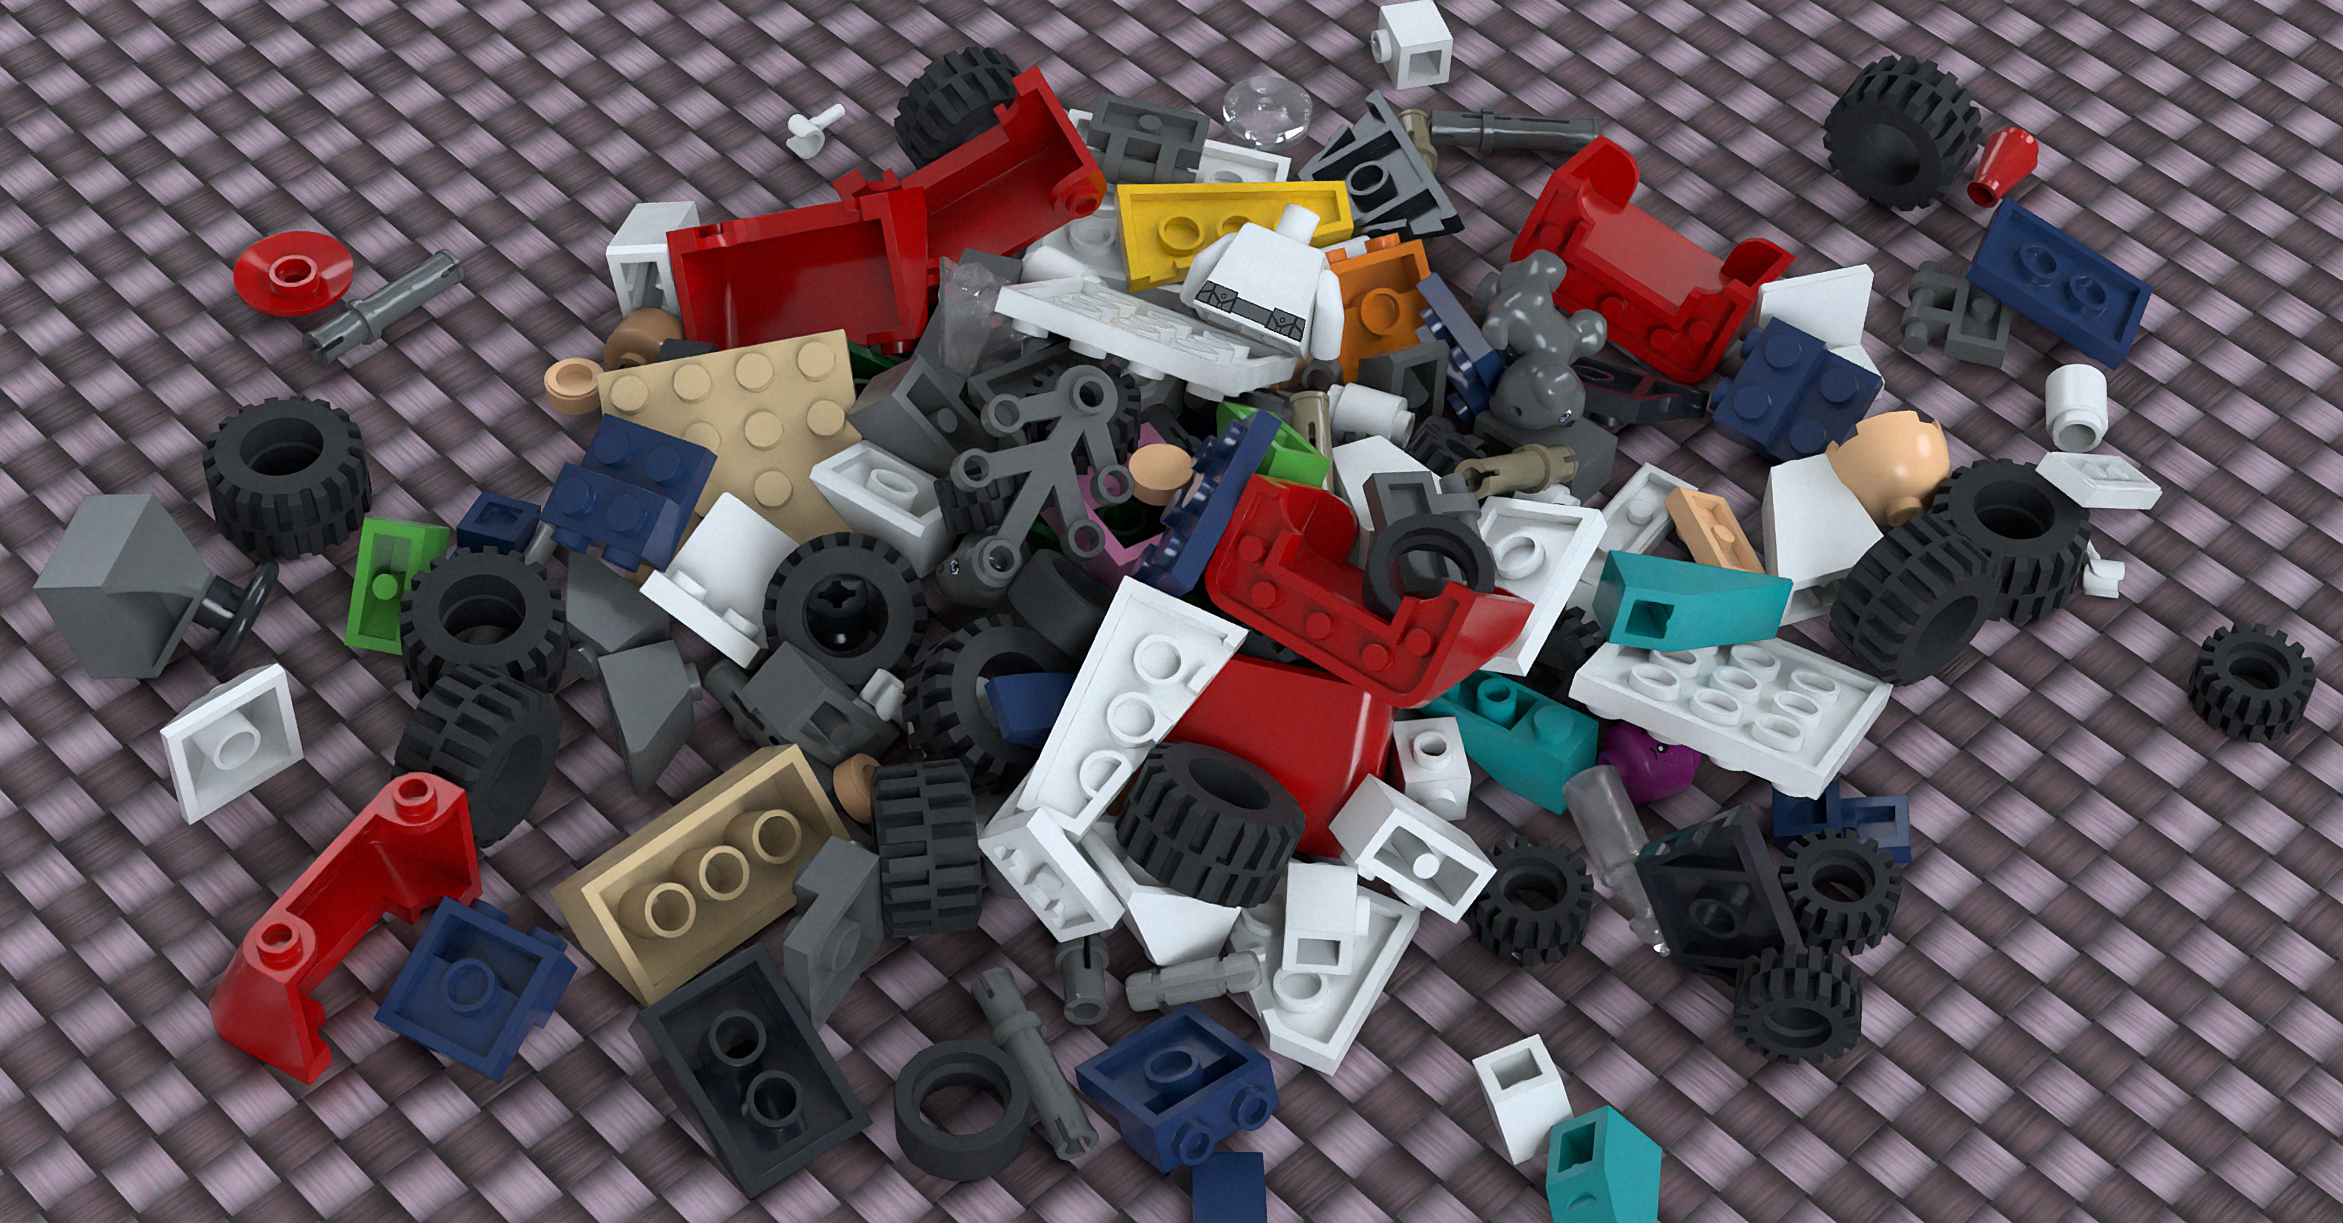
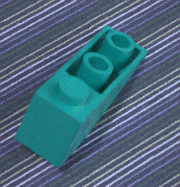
M1609 549L1592 608L1608 643L1664 652H1676L1775 639L1794 583L1791 578Z
M1478 669L1434 701L1418 708L1429 719L1456 716L1464 750L1503 788L1560 816L1595 776L1599 722L1493 671Z
M1609 1105L1552 1126L1546 1191L1553 1222L1657 1223L1662 1148Z

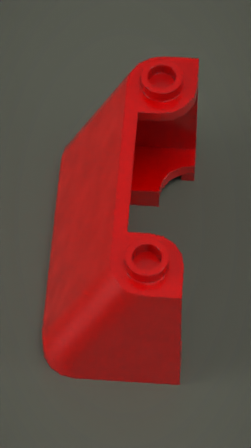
M1037 65L1011 79L1017 92L1014 103L1008 110L1003 103L993 108L1000 124L901 181H898L891 168L881 173L885 181L880 182L865 180L856 168L832 182L841 201L923 186L927 205L928 307L940 301L965 248L1010 257L1070 221L1091 215L1102 203V199L1107 191L1106 180Z
M1600 134L1551 174L1513 245L1510 255L1511 263L1522 261L1537 250L1544 249L1556 254L1567 266V271L1557 290L1552 292L1553 303L1572 315L1575 311L1590 309L1600 313L1607 321L1608 338L1670 378L1683 384L1698 383L1705 380L1720 364L1754 319L1759 287L1764 283L1784 280L1797 257L1764 238H1748L1741 241L1732 250L1725 262L1718 259L1629 202L1639 182V167L1634 157L1627 150Z
M923 186L666 232L686 340L717 344L719 351L844 329L848 340L859 345L870 346L880 344L881 354L890 355L915 350L917 347L916 338L922 337L928 325L927 205Z
M1252 473L1212 555L1205 575L1206 590L1209 597L1221 610L1380 701L1405 709L1421 708L1429 704L1513 645L1520 636L1535 604L1517 594L1498 586H1494L1492 594L1476 592L1459 582L1448 581L1442 592L1443 594L1434 599L1422 600L1416 597L1404 596L1390 623L1366 609L1362 599L1364 570L1348 562L1360 533L1359 519L1353 507L1345 500L1317 485Z
M1234 653L1161 743L1185 741L1202 744L1234 754L1259 767L1284 786L1300 804L1299 808L1305 813L1306 821L1304 824L1306 827L1294 850L1341 859L1340 855L1344 848L1329 829V825L1368 774L1384 782L1397 707L1380 701L1332 672L1328 673Z
M410 772L398 776L388 783L249 930L210 994L208 1007L217 1034L232 1045L310 1086L332 1062L329 1045L317 1033L327 1022L323 1005L308 997L385 912L414 926L422 917L421 910L433 905H440L444 896L469 906L473 898H479L483 894L465 789L439 776L426 772Z

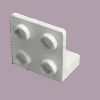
M1867 264L1764 283L1759 287L1752 329L1758 326L1765 330L1774 316L1825 341L1829 351L1881 376L1860 344L1874 273ZM1884 385L1882 386L1875 400L1882 399Z
M725 492L719 497L667 567L666 572L654 570L639 591L744 669L754 670L769 650L762 619V610L768 584L782 561L801 545L735 496Z
M1034 765L978 836V846L1060 943L1112 929L1126 909L1108 889L1105 879L1092 869L1079 845L1070 842L1065 837L1062 827L1050 818L1041 807L1014 815L1015 808L1033 772ZM1104 811L1102 815H1108V813Z

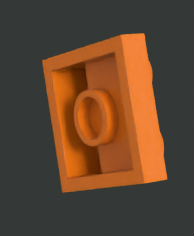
M1397 232L1364 241L1366 253L1347 258L1345 247L1324 252L1328 259L1330 270L1339 278L1345 316L1340 354L1336 358L1343 368V377L1338 385L1358 381L1359 359L1407 345L1421 343L1414 331L1425 325L1419 312L1428 306L1417 289L1416 284L1431 275L1421 239L1401 243Z

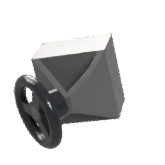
M154 493L85 495L33 586V590L91 679L158 678L191 621L207 630L212 627L220 631L205 663L206 672L210 676L215 677L223 674L237 654L268 599L280 570L279 565L275 561L266 560L257 568L245 589H242L218 575L214 578L205 562Z

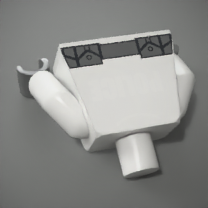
M1289 203L1275 232L1247 222L1238 233H1227L1196 254L1180 292V299L1183 303L1169 310L1180 314L1183 313L1205 323L1210 322L1252 340L1295 355L1303 361L1306 360L1310 350V354L1315 358L1310 361L1301 375V383L1306 389H1309L1312 385L1314 370L1316 369L1323 370L1329 375L1330 386L1328 391L1333 384L1338 385L1341 382L1343 368L1336 358L1340 354L1345 316L1339 278L1330 270L1326 254L1319 249L1309 246L1320 220L1318 215L1302 206Z

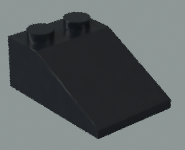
M761 941L637 1014L628 1029V1032L663 1089L750 1200L873 1124L870 1116Z

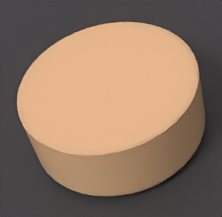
M568 358L555 363L547 370L544 376L548 404L554 410L568 415H581L595 410L601 405L596 374L604 373L603 369L594 361L585 358Z
M1150 444L1138 449L1130 458L1128 469L1135 481L1133 495L1150 505L1167 506L1174 494L1179 489L1187 491L1193 480L1194 470L1189 468L1192 460L1191 457L1184 450L1170 444Z
M860 753L835 767L833 784L837 797L846 812L856 821L869 824L871 823L870 780L875 767L881 765L874 758Z

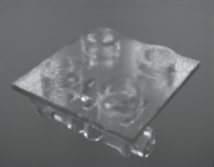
M945 256L940 258V288L938 291L940 302V366L967 383L970 377L1023 358V340L1032 336L1011 327L1012 317L994 311L1001 287L1013 284L1007 279L998 277L990 272L982 263H964L959 266Z

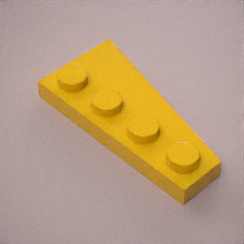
M1345 181L1117 185L1114 196L1128 294L1185 281L1196 254L1227 233H1238L1247 222L1275 232L1289 203L1302 206L1320 217L1309 243V246L1316 249L1350 240L1354 228Z

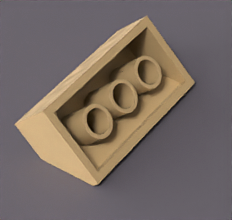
M797 743L762 747L549 890L583 949L644 1007H649L795 906L797 901L796 895L792 892V884L799 866L808 856L816 857L831 835L843 840L852 839Z

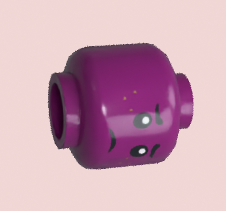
M1628 721L1616 723L1607 731L1603 742V752L1598 755L1597 765L1600 777L1608 789L1616 790L1618 795L1630 804L1645 805L1684 792L1691 785L1695 771L1700 766L1701 752L1683 744L1669 745L1651 737L1647 729Z

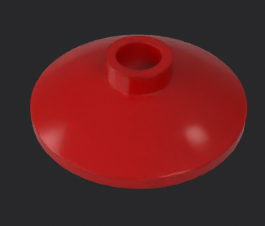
M310 231L279 233L256 242L239 257L233 270V283L236 293L247 306L264 314L282 317L311 314L332 305L347 292L354 278L353 260L347 248L330 236Z

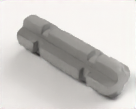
M1248 950L1228 954L1227 957H1223V961L1217 956L1166 966L1165 969H1161L1160 973L1156 969L1136 972L1126 978L1125 988L1131 1009L1141 1012L1157 1009L1159 1006L1164 1005V1001L1169 1006L1219 997L1226 993L1227 989H1229L1231 994L1254 990L1262 984V972L1256 953Z

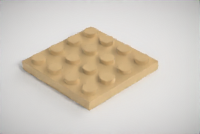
M844 329L596 374L602 416L604 413L701 445L718 456L670 563L719 497L725 492L735 496L800 545L821 535L836 532L854 533L809 478L815 465L864 440L863 436L845 418L857 401ZM640 564L637 573L625 570L626 580L641 589L656 569Z

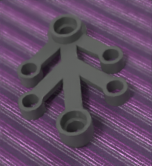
M1078 365L1070 368L1058 378L1052 392L1020 399L1011 394H1000L983 406L981 411L982 425L988 433L996 437H1006L1020 429L1025 423L1058 418L1047 440L993 453H987L977 448L969 449L953 460L950 468L952 481L959 489L966 492L978 491L993 480L1029 472L995 535L987 536L974 543L965 554L963 564L965 575L969 582L979 590L994 592L1009 586L1022 570V555L1019 548L1051 489L1063 529L1060 545L1064 554L1073 561L1084 562L1102 552L1105 546V534L1097 522L1088 518L1071 457V452L1080 436H1082L1094 472V476L1090 481V492L1097 503L1105 507H1114L1127 501L1134 492L1135 481L1131 472L1126 467L1119 465L1116 459L1107 422L1116 411L1118 397L1113 381L1101 369L1091 365ZM1081 386H1086L1093 392L1096 398L1094 407H1089L1081 401L1079 396ZM996 405H1002L1010 411L1012 415L1010 426H1004L997 421L994 413ZM966 460H973L979 464L982 471L979 481H973L965 474L964 463ZM1106 475H1111L1118 480L1120 484L1118 497L1112 496L1106 491L1104 486ZM1078 529L1085 531L1091 539V547L1088 552L1079 549L1075 543L1074 536ZM992 550H997L1005 556L1007 566L1004 572H998L990 565L989 555Z

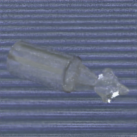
M1601 765L1584 770L1569 779L1562 787L1561 792L1599 879L1604 887L1611 888L1637 912L1634 918L1629 921V929L1635 933L1637 938L1643 943L1651 945L1662 957L1668 956L1671 951L1667 947L1633 864L1643 845L1648 843L1649 839L1617 768L1611 765Z

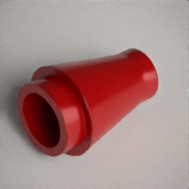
M2005 127L2000 132L1990 135L1975 175L1967 187L1970 199L1985 208L1996 206L2001 197L2036 169L2038 164L2037 156L2039 154L2036 140L2028 132L2017 127Z

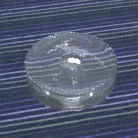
M1273 76L1248 78L1232 86L1224 97V129L1234 141L1245 147L1262 151L1283 150L1300 143L1310 131L1312 119L1311 98L1302 87L1287 79Z

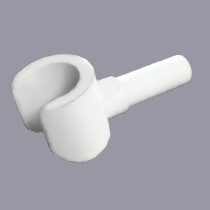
M835 104L817 117L809 120L800 114L793 115L789 119L788 129L796 136L788 139L786 146L803 159H810L821 150L825 141L823 129L845 115L844 107L841 104Z
M2089 539L2082 561L2084 565L2082 591L2087 595L2118 599V580H2123L2125 575L2124 562L2101 559Z
M879 668L859 696L875 707L876 714L883 721L888 722L890 719H893L907 732V723L903 722L901 709L903 707L901 704L907 697L902 694L905 684L890 672Z

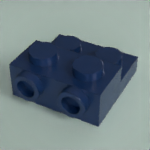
M1434 272L1416 284L1428 307L1419 312L1425 325L1414 332L1420 342L1444 339L1448 344L1449 357L1446 382L1453 392L1446 396V399L1458 418L1467 427L1475 421L1476 416L1483 410H1491L1489 399L1498 385L1500 375L1506 370L1495 350L1491 348L1481 335L1479 328L1437 272Z
M1773 316L1765 330L1756 326L1750 331L1740 351V358L1745 360L1744 365L1734 380L1724 377L1719 382L1710 399L1709 408L1715 411L1711 418L1718 434L1782 465L1790 460H1800L1823 454L1833 440L1839 447L1850 440L1857 430L1855 424L1863 420L1884 384L1881 376L1829 351L1825 341Z
M604 413L580 466L565 461L539 520L554 529L550 537L552 541L572 551L586 554L589 546L604 550L601 558L624 570L637 573L640 564L666 572L718 456L701 445Z
M444 896L373 1019L382 1027L492 1081L500 1083L532 1025L544 1029L578 967L564 954L568 944L554 934L534 925H531L528 932L524 934L506 925L510 919L506 913L483 900L473 898L469 906H465Z
M1189 1002L1074 1068L1080 1091L1118 1119L1124 1143L1163 1174L1181 1164L1195 1166L1204 1162L1212 1153L1215 1143L1241 1129L1254 1131L1261 1128L1269 1120L1273 1109L1280 1105L1270 1060Z

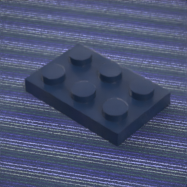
M2005 197L1994 211L1964 278L1977 285L1984 293L2003 301L2027 316L2037 326L2048 329L2077 347L2087 357L2098 360L2112 370H2115L2127 357L2154 289L2008 197Z
M1259 408L1240 422L1235 419L1230 420L1217 438L1209 435L1202 442L1190 462L1189 468L1196 472L1187 491L1179 489L1167 504L1160 518V522L1166 525L1167 528L1157 546L1150 543L1143 550L1132 568L1131 578L1175 598L1194 588L1229 523L1252 473H1255L1282 421Z

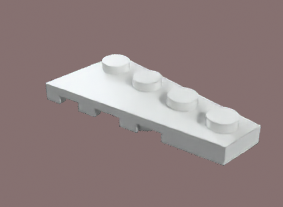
M1124 576L1017 803L1014 815L1041 807L1050 818L1062 827L1065 837L1077 845L1140 769L1150 749L1155 748L1157 744L1164 740L1244 643L1249 630L1128 576Z

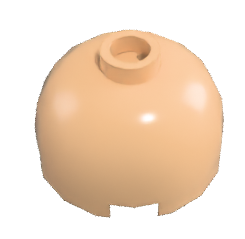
M1916 411L1887 412L1862 420L1855 424L1858 431L1857 436L1846 441L1841 447L1834 440L1827 446L1825 453L1841 483L1855 494L1876 525L1897 527L1914 517L1919 516L1921 518L1932 508L1939 485L1944 478L1950 479L1952 468L1949 451L1940 422L1936 419L1931 424L1920 422Z

